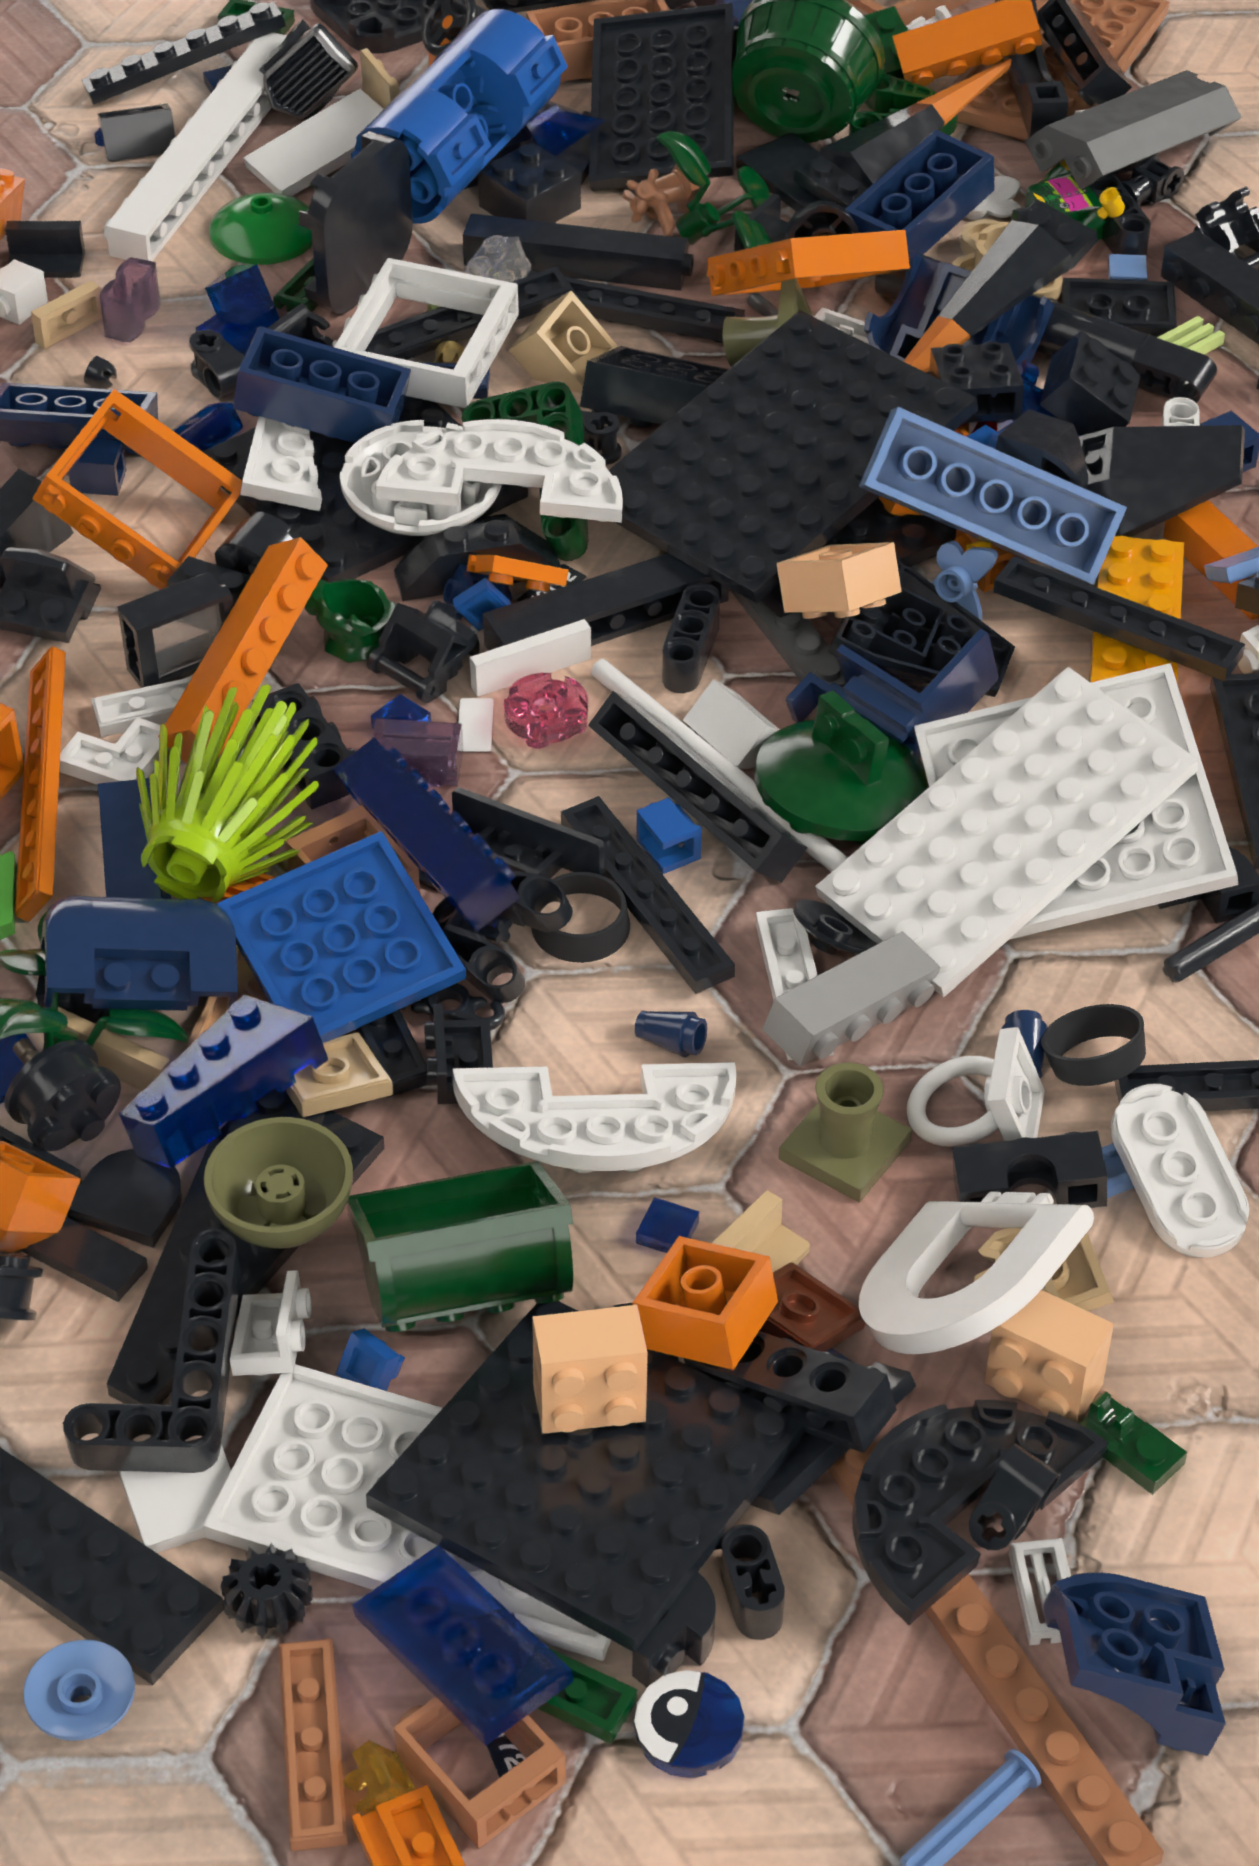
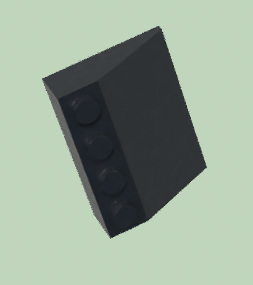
M619 346L587 360L580 407L592 409V412H608L614 415L629 417L628 423L637 426L648 427L651 426V422L663 425L729 369Z

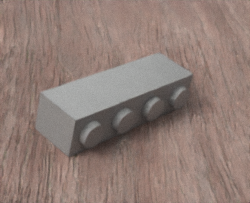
M902 931L776 997L762 1030L800 1067L817 1057L824 1059L833 1053L837 1046L848 1040L855 1042L861 1039L870 1028L881 1022L883 1024L892 1022L903 1010L913 1005L915 1007L923 1005L934 993L935 987L932 985V980L936 978L940 966Z

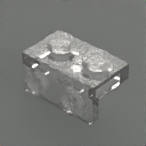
M495 235L483 241L481 247L468 262L462 273L513 282L526 277L531 270V264L525 256L519 237Z

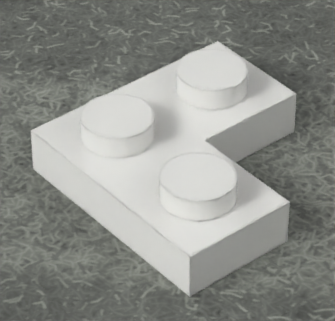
M137 717L116 744L77 732L60 753L59 772L96 785L99 783L137 779V767L144 772L145 778H148L154 770V759L159 762L158 735L161 725Z

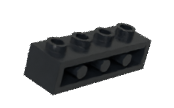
M1048 0L1037 11L1038 23L1044 31L1042 37L1056 50L1053 53L1054 56L1068 69L1065 71L1066 75L1080 88L1077 92L1088 105L1093 106L1095 103L1100 105L1125 95L1132 88V85L1084 12L1072 1Z

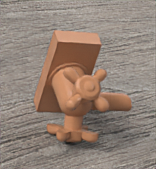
M675 164L670 174L657 178L658 170L651 169L647 180H643L640 183L633 180L627 182V187L636 190L637 194L635 196L629 190H625L622 193V197L630 202L631 210L634 212L631 216L632 222H639L641 216L646 214L652 220H659L664 236H672L676 224L668 205L676 203L680 213L688 212L686 204L693 200L700 188L692 184L685 177L677 164Z

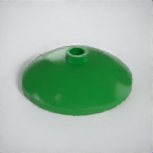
M262 192L238 197L225 204L212 217L209 224L210 241L215 250L221 255L240 263L268 265L291 260L306 252L313 245L311 229L299 225V211L306 212L309 206L292 196L280 193Z

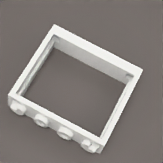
M387 258L379 273L373 275L369 290L366 295H361L357 310L352 318H347L343 333L338 341L333 342V347L411 369L406 396L466 408L474 397L519 315L518 284ZM396 297L484 315L453 370L365 351Z

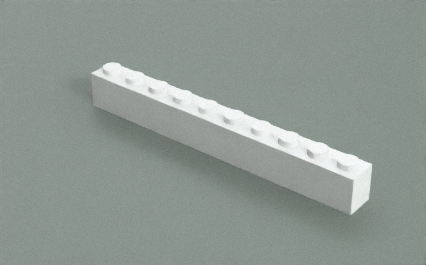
M271 32L254 39L253 42L248 44L246 51L238 61L233 63L226 76L219 80L214 91L208 98L203 100L198 111L192 118L187 120L182 131L177 137L172 139L170 146L161 157L156 159L154 166L145 177L140 179L138 186L130 196L123 200L121 207L114 216L107 220L104 228V237L108 242L109 256L148 266L152 263L272 108L263 83L264 75L259 71V68L270 53L281 45L287 37L286 35Z

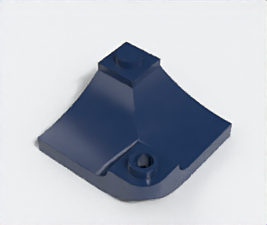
M1082 1573L1055 1582L1043 1603V1610L1047 1627L1060 1631L1070 1685L1107 1697L1139 1715L1153 1727L1157 1744L1168 1746L1177 1751H1189L1208 1756L1226 1722L1216 1688L1225 1669L1206 1597L1111 1573Z

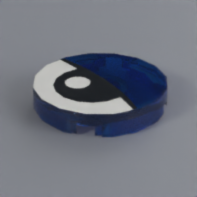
M684 1670L666 1674L647 1687L637 1702L634 1732L637 1743L639 1742L640 1747L644 1750V1756L653 1766L672 1776L696 1778L707 1775V1771L713 1770L719 1765L721 1769L732 1761L742 1745L745 1716L739 1697L726 1682L709 1673Z

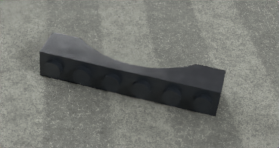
M1031 0L1038 21L1036 0ZM1042 45L1036 46L1033 51L1026 54L1014 53L1004 57V60L1011 59L1008 73L1029 138L1045 126L1067 118L1069 101L1062 81H1054L1050 76L1043 55Z

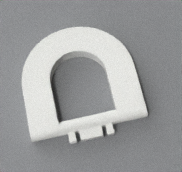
M990 1192L986 1194V1197L981 1202L929 1201L881 1256L866 1277L859 1296L861 1317L876 1341L886 1349L897 1353L924 1354L937 1352L978 1338L1010 1319L1041 1291L1092 1227L1094 1221L1092 1209L1087 1205L1053 1204L1054 1200L1050 1193H1039L1036 1196L1035 1193L1005 1192L1003 1194L1000 1192ZM972 1227L1022 1229L991 1268L972 1284L943 1297L932 1299L918 1298L920 1290L926 1281Z

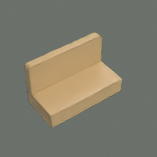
M766 1190L712 1242V1244L770 1256L772 1272L790 1262L797 1265L810 1252V1243L781 1224L783 1199L769 1190Z

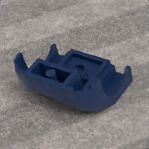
M911 250L908 256L910 269L906 270L902 288L892 307L881 317L871 312L867 313L863 331L866 332L869 345L904 361L972 271L940 261V263L923 258L917 252ZM1030 295L972 336L962 346L982 345L990 341L1009 343L1021 375L1035 355L1055 304L1046 297L1042 296L1040 299Z
M73 895L61 898L49 907L43 921L40 949H45L44 1007L52 1008L53 993H83V1003L92 1004V1009L187 1011L188 1006L198 1005L199 996L227 997V1012H234L238 995L235 929L227 912L216 903L202 899Z

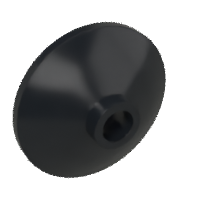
M804 899L797 901L793 908V913L797 920L814 936L812 944L827 954L835 955L838 950L860 954L877 945L876 942L871 940L828 904Z

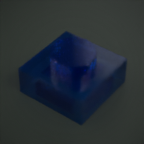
M401 694L371 715V728L401 747H404L432 725L431 712Z

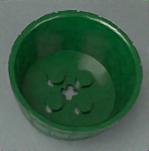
M753 0L744 10L736 32L735 59L731 68L734 97H736L741 110L746 113V116L753 123L774 136L782 137L788 133H794L808 143L829 139L848 126L861 105L874 93L883 76L885 53L883 45L880 44L881 40L878 33L868 23L869 21L853 6H849V3L844 0ZM787 87L790 90L797 89L799 91L798 97L786 92L784 88Z

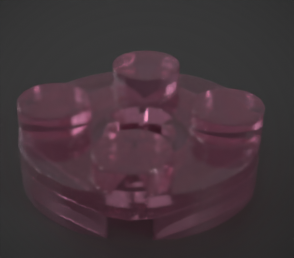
M551 673L531 674L514 682L509 688V696L506 700L504 698V720L506 725L515 735L524 738L525 743L529 747L541 749L548 746L549 743L567 740L576 734L585 732L587 729L589 712L588 694L584 687L573 678L565 676L564 682L551 679ZM545 705L546 708L551 710H541L539 707Z

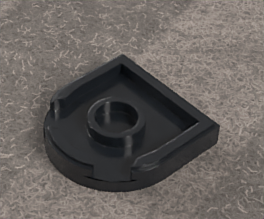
M129 1149L113 1153L100 1160L89 1171L74 1195L67 1217L154 1248L180 1207L182 1193L179 1173L169 1159L150 1150Z

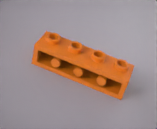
M1002 0L892 36L904 79L921 86H927L934 79L946 75H961L968 68L980 64H995L1002 57L1014 53H1029L1036 46L1042 45L1040 28L1031 0Z

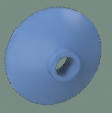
M75 1640L63 1643L46 1652L31 1668L24 1685L25 1707L32 1722L47 1735L68 1741L94 1738L116 1726L128 1712L135 1693L134 1674L125 1656L116 1648L106 1643L94 1640ZM82 1695H87L90 1697L88 1700L84 1702H73L77 1697Z

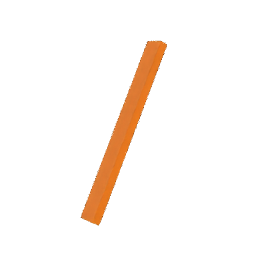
M54 646L49 648L30 670L15 901L16 917L30 922L53 897L66 656L65 651Z

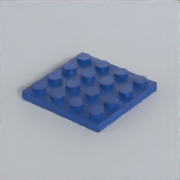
M382 831L217 903L219 907L227 912L233 922L237 947L291 1042L299 1052L331 1041L466 979L464 965Z

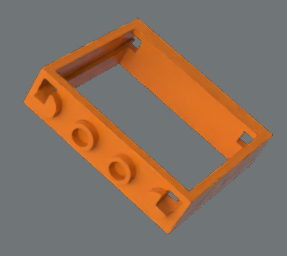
M906 230L790 238L707 258V277L710 280L711 296L780 291L781 282L793 279L798 280L801 289L825 287L910 269Z
M113 389L46 475L32 499L42 505L48 512L56 515L73 527L82 536L111 554L117 561L122 562L142 576L151 585L161 590L168 587L167 580L188 556L196 558L240 496L242 480L116 389ZM113 407L114 409L119 411L121 415L118 416L117 414H115L113 411H111V408ZM102 428L215 509L178 561L63 480ZM223 486L224 488L229 490L231 494L228 495L223 490H221L220 487Z

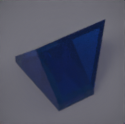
M553 104L532 118L523 128L533 138L535 144L557 156L606 120L560 110L556 104Z
M257 264L231 267L205 287L220 323L228 321L255 328L259 326L268 328L280 319Z

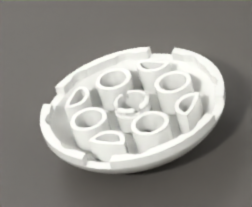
M424 420L394 423L391 426H384L365 435L348 450L345 455L344 466L340 472L342 493L356 514L383 530L410 536H428L443 533L449 527H462L473 522L491 507L499 494L502 484L464 480L458 507L376 499V485L379 476L395 454L401 456L412 448L413 440L434 430L440 429L444 434L463 429L462 426L447 423L446 428L424 426Z

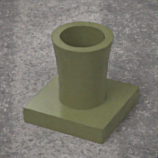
M797 279L781 282L778 315L725 318L723 324V343L730 367L734 366L799 310L813 316Z
M846 1062L832 1065L818 1076L815 1085L818 1103L779 1147V1160L860 1203L911 1142L912 1129L877 1111L884 1092L880 1077L872 1069L864 1065Z

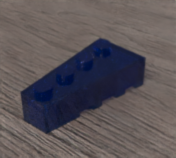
M243 995L119 1113L136 1155L172 1169L221 1135L219 1126L240 1117L244 1119L256 1111L258 1108L255 1102L274 1088L281 1093L296 1083L294 1075L309 1064L316 1069L327 1062L329 1059L312 1016Z

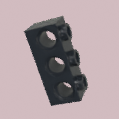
M299 683L269 693L254 722L255 728L267 708L274 709L279 701L285 702L287 709L291 702H294L296 705V711L289 722L286 730L288 733L285 739L288 735H293L302 722L309 719L308 728L282 768L284 772H286L307 743L313 738H317L316 747L295 772L296 774L301 768L309 769L295 786L299 793L312 782L318 781L319 783L317 790L305 799L311 810L358 792L357 773L361 772L359 758L353 748L347 749L343 744L336 725L333 722L328 723L323 717L317 699L314 696L309 697Z

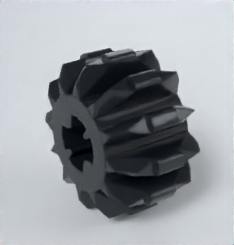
M270 1543L265 1553L258 1554L249 1546L246 1553L247 1560L231 1558L229 1565L230 1574L222 1577L220 1586L222 1596H224V1612L228 1615V1619L236 1620V1626L240 1629L241 1633L256 1626L257 1634L263 1640L268 1629L276 1627L285 1636L288 1630L287 1621L303 1623L305 1616L304 1607L311 1605L313 1600L312 1586L309 1585L311 1581L310 1571L305 1563H298L297 1555L294 1554L292 1549L278 1555L277 1548Z

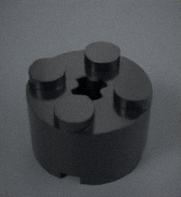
M255 512L249 518L246 517L218 547L214 553L216 565L251 576L268 546L293 539L288 534L292 528L271 514Z

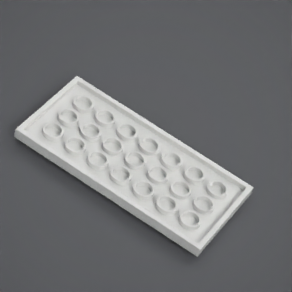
M1067 667L815 886L817 895L877 944L903 931L940 966L936 978L932 980V985L935 987V991L944 998L1199 770L1198 759L1070 667Z
M296 1364L293 1373H281L203 1524L205 1538L248 1551L250 1546L258 1554L265 1553L270 1543L277 1548L278 1555L292 1549L294 1554L297 1555L298 1563H305L311 1571L468 1620L514 1613L518 1635L600 1661L604 1660L611 1640L367 1508L366 1493L442 1410L441 1407Z

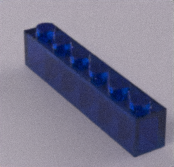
M375 737L337 765L333 771L357 804L365 807L419 868L420 872L477 932L520 898L510 883L515 878L514 873L500 856H497L494 860L490 858L493 852L478 833L472 837L468 835L472 831L457 811L452 812L450 815L447 813L450 808L435 789H432L429 793L426 791L429 789V786L414 767L408 771L406 770L409 766L394 746L386 750Z

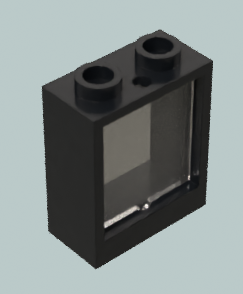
M208 571L117 606L126 667L141 688L180 680L196 672L228 617L230 609L234 606L233 597L225 584L220 585Z

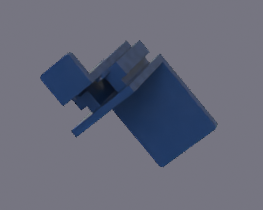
M982 629L976 632L920 694L841 644L836 652L846 685L843 688L834 682L830 685L810 672L786 697V703L792 720L797 723L803 722L818 706L819 696L834 691L851 705L855 712L863 719H867L878 730L889 735L899 743H904L920 759L921 754L914 726L968 713L997 682L999 676L989 634Z

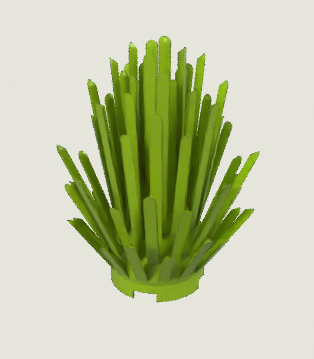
M268 684L260 687L250 709L243 711L220 757L219 754L239 710L237 703L233 702L237 688L232 687L228 690L208 744L207 741L214 712L209 710L205 704L178 794L183 743L182 733H177L174 739V746L170 749L167 799V728L164 723L161 724L159 733V762L154 759V773H151L149 778L151 807L144 772L139 767L136 768L142 803H139L148 842L141 854V863L143 867L148 863L157 875L154 883L158 887L178 899L213 897V903L219 901L229 886L267 873L270 870L266 868L297 855L300 850L289 849L248 866L280 848L286 840L298 835L314 824L304 822L306 816H297L270 836L265 835L316 791L319 786L318 781L312 782L269 818L309 770L301 768L295 774L316 747L317 738L315 737L310 740L286 772L280 774L275 780L292 755V750L308 728L309 719L302 722L295 733L288 735L285 739L288 733L286 730L289 722L296 711V705L294 702H291L287 709V704L279 701L274 709L267 708L245 746L244 742L271 690V686Z

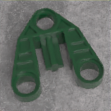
M883 73L874 93L865 102L874 112H856L852 121L849 122V135L936 94V92L930 88ZM958 114L939 131L950 136L957 128Z

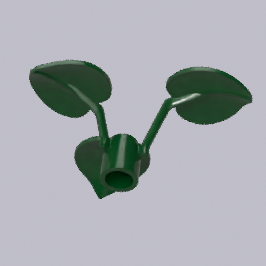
M675 131L662 133L655 138L668 149L685 177L692 184L700 187L693 200L686 204L689 211L676 220V227L682 238H688V243L693 245L713 232L734 225L745 249L773 243L759 222L750 220L747 214L739 210L732 213L731 219L717 223L720 220V216L744 201L750 200L754 209H756L771 196L765 181L755 170L748 166H743L737 171L738 181L746 193L717 210L709 202L705 204L699 203L710 185V179L707 175L711 172L709 162L700 147L690 137Z
M45 949L4 950L0 952V964L5 969L18 974L43 976L45 975ZM53 993L52 1008H41L37 1003L24 999L0 998V1040L16 1034L44 1033L43 1050L63 1041L79 1040L78 1034L65 1030L68 1019L63 1013L58 1011V993ZM110 1009L108 1017L99 1018L85 1041L93 1047L101 1032L106 1028L118 1034L168 1038L183 1041L187 1045L189 1037L179 1024L159 1011Z

